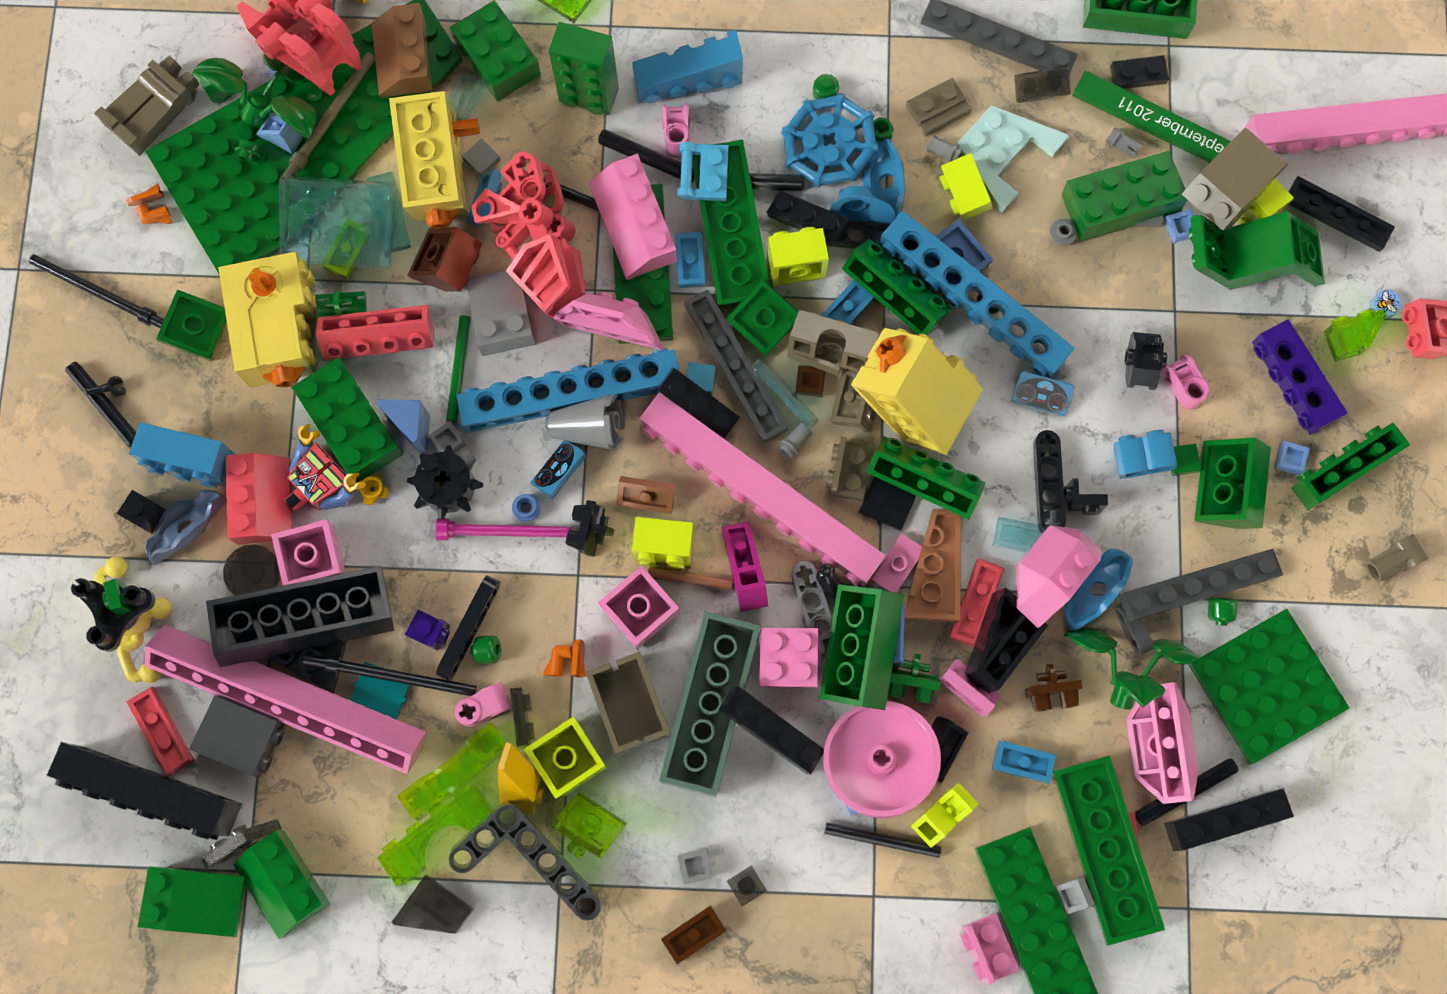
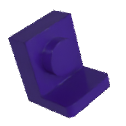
M418 609L404 635L437 651L439 645L444 646L450 635L448 630L450 625Z

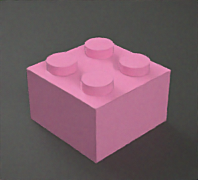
M328 519L271 534L283 586L346 573L336 530Z
M642 565L598 602L601 610L636 650L641 648L680 614L679 607Z
M760 628L761 687L821 688L822 630L818 628Z

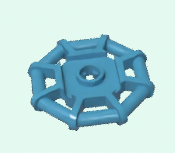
M843 93L811 101L808 99L804 100L802 107L787 126L782 127L781 134L784 137L787 159L785 162L786 167L804 176L817 188H820L821 185L857 180V175L870 158L878 153L879 146L876 144L873 124L874 114L846 98ZM836 107L832 114L825 112L818 116L815 112L816 110ZM845 109L858 119L850 122L841 116L842 110ZM810 115L812 118L810 124L804 131H798L799 126ZM862 127L865 143L857 142L856 131ZM834 136L836 144L825 146L824 139ZM795 139L802 140L804 152L799 155L796 154ZM855 152H862L850 166L848 162ZM809 160L819 167L818 171H813L803 163ZM837 165V167H843L844 169L825 174L826 169H831V166Z

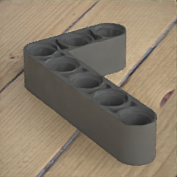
M507 801L498 805L459 840L450 851L449 865L452 870L461 874L467 873L507 838L581 920L589 921L596 918L600 913L601 904L596 892L514 802ZM506 809L513 810L517 815L515 821L510 824L503 823L499 818L500 813ZM480 831H491L494 835L492 842L489 844L480 843L477 839V834ZM527 831L534 833L536 836V841L529 846L523 845L519 841L521 834ZM464 850L471 855V860L467 864L462 865L455 861L454 855L458 851ZM549 853L555 856L556 861L553 866L546 868L540 865L539 859L542 855ZM564 876H572L575 879V884L570 889H563L559 886L560 879ZM584 898H591L595 901L594 907L589 911H583L578 907L580 901Z

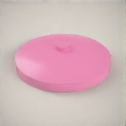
M887 701L885 710L856 706L843 714L828 734L824 746L823 763L829 785L843 804L864 816L894 818L916 809L932 793L940 774L941 753L938 739L933 729L919 713L901 703Z

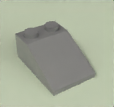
M506 270L468 278L467 289L477 346L482 356L536 345L525 292Z

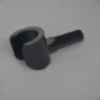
M113 376L108 380L107 384L85 388L84 393L85 395L111 392L114 396L118 397L124 395L126 389L125 387L114 389V385L123 383V380L118 376Z

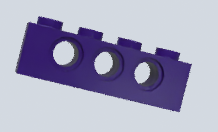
M1289 319L1262 332L1252 341L1255 354L1259 359H1263L1268 367L1270 378L1275 383H1278L1283 391L1285 402L1293 407L1298 415L1297 419L1300 426L1307 430L1309 435L1338 421L1348 413ZM1277 351L1284 352L1287 360L1282 359ZM1292 374L1298 375L1301 378V383L1296 382ZM1307 397L1312 398L1316 402V407L1308 403Z

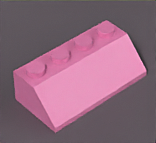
M638 154L611 163L589 182V187L626 280L677 262L676 247Z

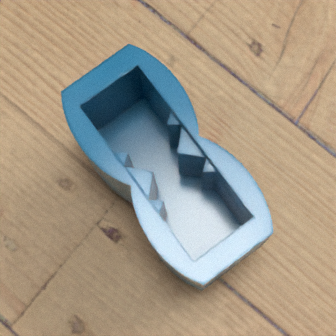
M1153 430L1147 432V436L1143 438H1135V435L1119 437V441L1115 442L1113 446L1119 478H1133L1176 469L1177 461L1171 433H1164L1163 430Z

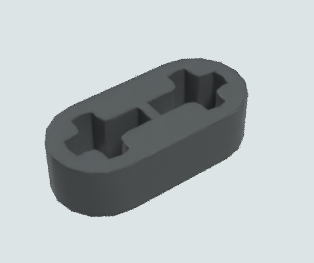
M1122 603L1115 606L1116 616L1134 651L1138 655H1142L1153 650V641L1142 619L1128 622Z

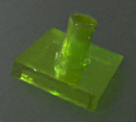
M578 792L557 816L552 828L571 839L567 846L570 854L578 846L573 856L582 857L585 851L588 850L602 859L623 832L627 822Z

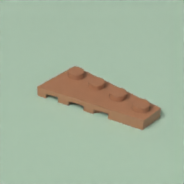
M933 509L907 599L905 620L959 623L961 604V516L946 509Z

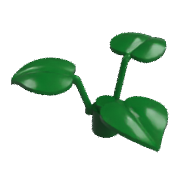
M265 53L263 54V61L266 66L276 72L263 94L254 92L248 97L247 82L241 79L243 71L229 60L223 58L206 59L193 70L192 75L202 78L211 86L224 93L234 95L242 91L240 103L244 106L240 116L246 123L259 125L267 113L273 110L278 117L305 138H310L317 119L316 112L310 104L295 96H290L286 99L281 95L278 98L272 99L271 104L268 105L267 96L280 75L293 83L300 82L305 78V76L277 58L272 60Z
M1080 628L1075 631L1069 630L1063 636L1069 637L1076 644L1091 652H1108L1110 654L1112 670L1110 684L1114 686L1110 703L1125 710L1132 709L1134 701L1144 708L1151 701L1164 695L1165 688L1163 685L1147 677L1160 658L1165 657L1168 661L1176 664H1192L1198 662L1201 658L1178 642L1158 639L1153 642V649L1158 652L1154 655L1142 675L1138 676L1126 671L1117 672L1116 650L1114 649L1117 646V641L1110 635L1092 628Z

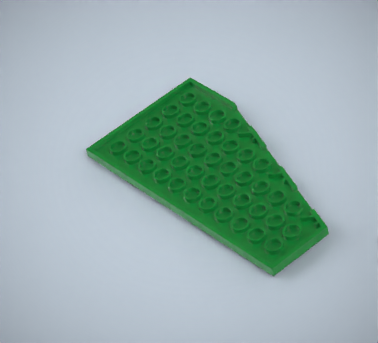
M412 0L407 4L420 3L425 18L432 88L434 89L439 83L442 84L463 59L425 0ZM371 23L351 35L354 40L353 44L359 51L360 60L364 58L367 52L375 56ZM374 61L308 157L309 162L303 171L299 170L289 186L281 183L279 179L290 165L289 160L293 154L257 135L270 112L267 113L259 125L248 124L241 118L240 112L244 106L240 103L242 96L147 149L145 152L219 274L218 267L270 257L296 242L300 237L299 234L327 204L330 205L357 176L356 172L383 143L386 144L394 136L389 98L425 94L431 91L380 98L376 62ZM340 63L333 69L332 80L335 93L331 96L306 77L300 82L293 83L280 75L267 96L268 105L271 104L272 99L278 98L281 95L286 99L290 96L301 98L310 104L316 112L317 119L313 127L314 130L355 69L349 67L347 63ZM270 81L247 93V97L254 92L263 94ZM304 137L295 152H299L307 138ZM240 140L253 142L261 147V158L255 159L253 163L238 158L239 153L234 148L239 145Z

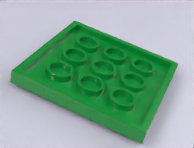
M1288 609L1282 610L1203 655L1198 662L1188 664L1249 765L1255 764L1350 708Z

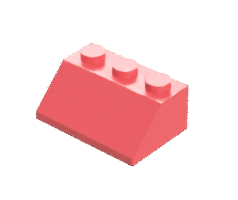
M258 453L226 455L228 539L237 545L273 542L271 534L293 529L292 507L284 500L292 493L291 481L287 478L290 473L291 459L289 457Z

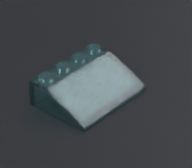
M292 176L280 178V255L296 252L301 260H305L309 264L391 268L396 183Z

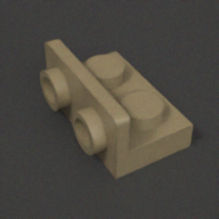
M843 369L830 421L836 425L859 427L864 432L870 433L872 424L876 421L877 413L851 386L858 372Z
M841 436L839 444L834 443L831 460L836 461L835 470H829L826 486L831 487L830 496L863 502L868 477L866 471L870 465L873 446L846 441L847 437Z

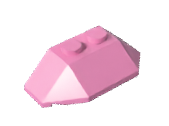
M598 292V296L587 293L555 312L553 319L565 327L657 350H662L663 347L647 314L639 307L638 302L628 298L618 301L614 300V297L607 293Z
M1052 525L1047 527L1017 564V609L1037 628L1040 627L1071 599L1101 560V549L1080 529Z
M1176 682L1161 684L1165 688L1164 695L1151 701L1144 708L1136 702L1126 719L1134 777L1163 804L1194 801L1198 764L1190 712Z

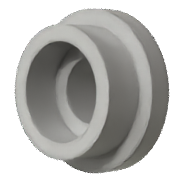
M1056 220L1051 225L1049 231L1050 238L1057 245H1069L1077 236V228L1070 220ZM1059 229H1066L1068 231V234L1064 235L1060 233Z

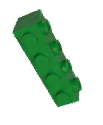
M868 239L854 249L842 267L845 273L918 335H930L941 325L952 309L945 303L943 298L933 293L919 278L913 276L899 261L893 259L879 244L871 239Z
M1394 422L1383 429L1379 425L1364 434L1367 439L1360 444L1357 440L1352 441L1342 448L1344 454L1338 458L1332 454L1319 463L1322 468L1316 472L1310 468L1296 477L1299 483L1291 487V489L1307 511L1410 446Z
M883 436L866 473L968 520L986 482L981 481L974 474H966L955 469L948 462H940L929 457L924 451L914 450L903 445L898 439Z

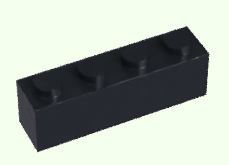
M1281 788L1165 822L1164 826L1173 851H1184L1294 817L1285 790Z

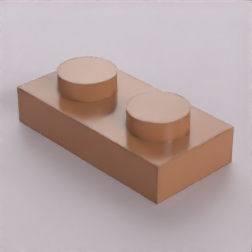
M620 476L616 505L672 514L676 485Z

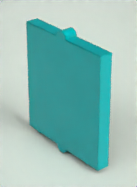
M364 662V665L380 667V666H376V665H373V664ZM359 675L358 681L353 683L355 689L350 701L397 720L403 703L407 702L406 694L410 685Z

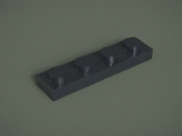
M1300 176L1295 178L1288 190L1294 197L1289 203L1290 206L1378 252L1384 249L1395 228L1392 224Z
M738 685L732 686L718 709L805 774L811 775L824 753V748Z

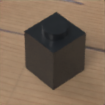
M131 490L116 514L152 534L159 523L162 513L166 509L136 491Z

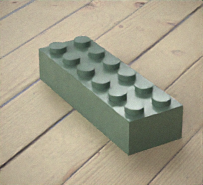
M707 611L704 612L659 779L660 783L717 798L736 725L734 721L718 709L733 685H738L745 690L760 633V625Z

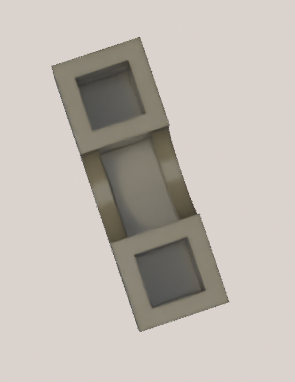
M799 309L790 333L788 351L814 359L820 347L833 345L838 347L843 353L840 367L859 372L860 368L865 366L868 360L867 356L876 343L879 333L869 328L857 327L847 324L842 320L830 319L814 312H806Z

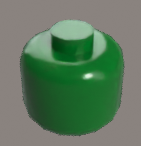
M830 74L818 76L813 84L812 92L814 98L821 99L837 96L839 93V82L836 77Z
M1212 597L1208 601L1207 616L1210 620L1216 621L1215 625L1227 626V622H1233L1237 618L1238 603L1232 598Z
M494 635L478 636L475 638L473 645L470 647V653L476 663H497L501 657L502 648L500 640Z

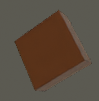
M798 365L795 394L822 397L825 371L815 367Z

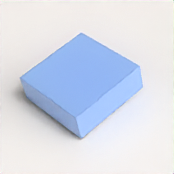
M1192 209L1171 214L1164 218L1173 244L1190 239V217L1194 216Z
M1284 440L1281 441L1274 469L1301 475L1305 472L1310 448Z

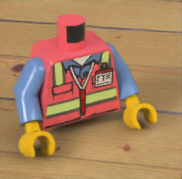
M311 425L301 426L298 430L300 439L291 461L290 473L287 477L296 489L284 500L295 511L300 509L307 501L317 510L344 507L355 495L356 490L365 488L366 483L364 481L356 483V477L359 476V473L346 474L317 442L313 444L312 440L320 437L319 430L312 431L309 434V427Z

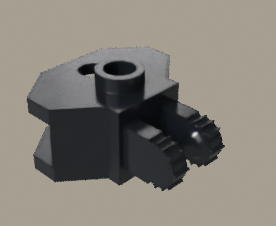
M1132 332L1124 358L1127 388L1141 385L1148 386L1149 390H1155L1158 387L1161 370L1165 369L1167 364V352H1163L1164 343L1162 342L1161 335Z

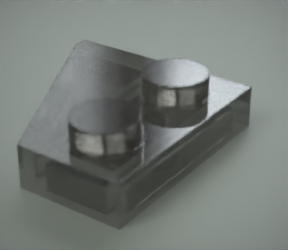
M278 819L250 828L246 824L239 826L230 832L231 837L229 839L224 838L213 843L210 846L211 851L201 857L205 868L226 862L249 849L261 837L267 836L274 830H282Z
M425 874L391 923L396 926L457 934L474 908Z

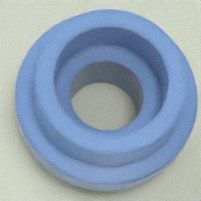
M531 494L519 495L512 504L513 514L520 521H532L540 513V503ZM525 504L532 506L528 513L522 512V507Z

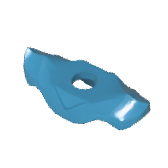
M884 139L876 142L879 146L878 153L870 158L863 170V186L868 188L876 199L891 205L895 211L896 218L902 211L905 198L906 182L904 167L893 143L889 139ZM887 175L893 176L894 184L888 189L882 188L880 185L882 178Z
M1109 549L1101 556L1099 563L1071 599L1065 603V622L1070 630L1075 631L1086 626L1105 612L1117 599L1129 578L1133 565V559L1130 555L1119 549ZM1101 583L1107 588L1106 594L1101 597L1093 596L1090 589L1094 584Z

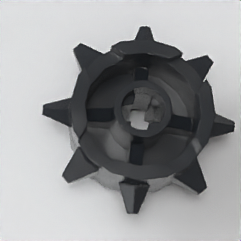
M447 445L443 452H435L431 455L420 454L421 461L417 466L415 476L407 478V483L414 485L419 494L414 507L419 509L430 506L434 511H437L439 519H444L447 513L457 512L459 508L470 512L471 507L468 501L472 499L475 489L484 486V483L475 480L471 473V469L476 462L475 457L462 459L453 453L451 445ZM448 478L450 482H445L444 487L440 485L441 481Z

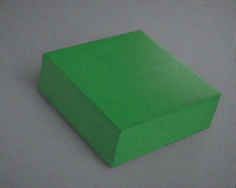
M1196 444L1174 446L1177 468L1171 470L1172 476L1202 471Z

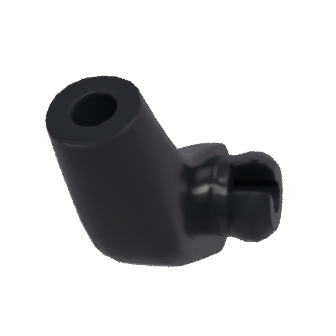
M828 563L822 564L819 569L820 571L816 573V579L830 598L836 600L838 584H847L841 582L836 577L833 565Z

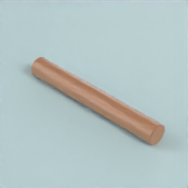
M649 567L648 571L652 578L732 590V579L660 567Z

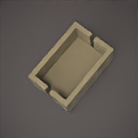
M640 651L615 660L619 670L614 671L611 664L607 663L585 672L617 757L642 748L641 741L645 740L646 744L649 745L671 736Z

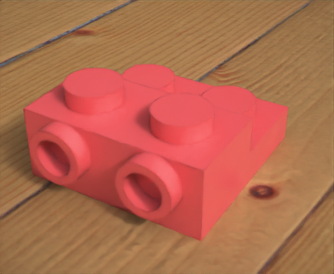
M1420 298L1404 305L1405 309L1402 313V320L1408 327L1409 336L1406 339V346L1411 350L1412 358L1435 359L1440 356H1447V301Z

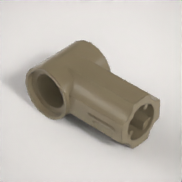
M1412 534L1391 545L1390 549L1365 563L1367 566L1366 570L1371 578L1379 583L1403 569L1406 571L1427 560L1428 556L1415 535Z

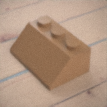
M420 3L393 6L372 22L379 97L433 91L426 24Z

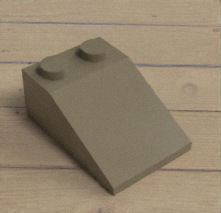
M1244 128L1198 174L1182 195L1223 231L1231 228L1288 163L1248 128Z

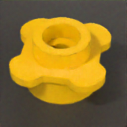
M374 473L359 481L366 483L365 488L358 490L363 495V502L366 505L371 506L376 500L388 497L389 489L384 487L380 474ZM372 487H375L374 492L370 491Z

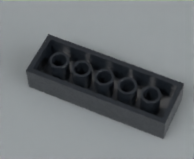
M382 566L206 601L213 655L220 667L395 631Z
M65 742L60 743L46 775L56 779L55 785L59 787L82 791V795L96 800L110 801L109 804L124 810L137 811V815L154 820L155 818L164 821L165 818V825L180 830L182 828L191 830L192 828V835L207 840L209 838L218 840L219 836L229 837L242 806V803L93 749Z

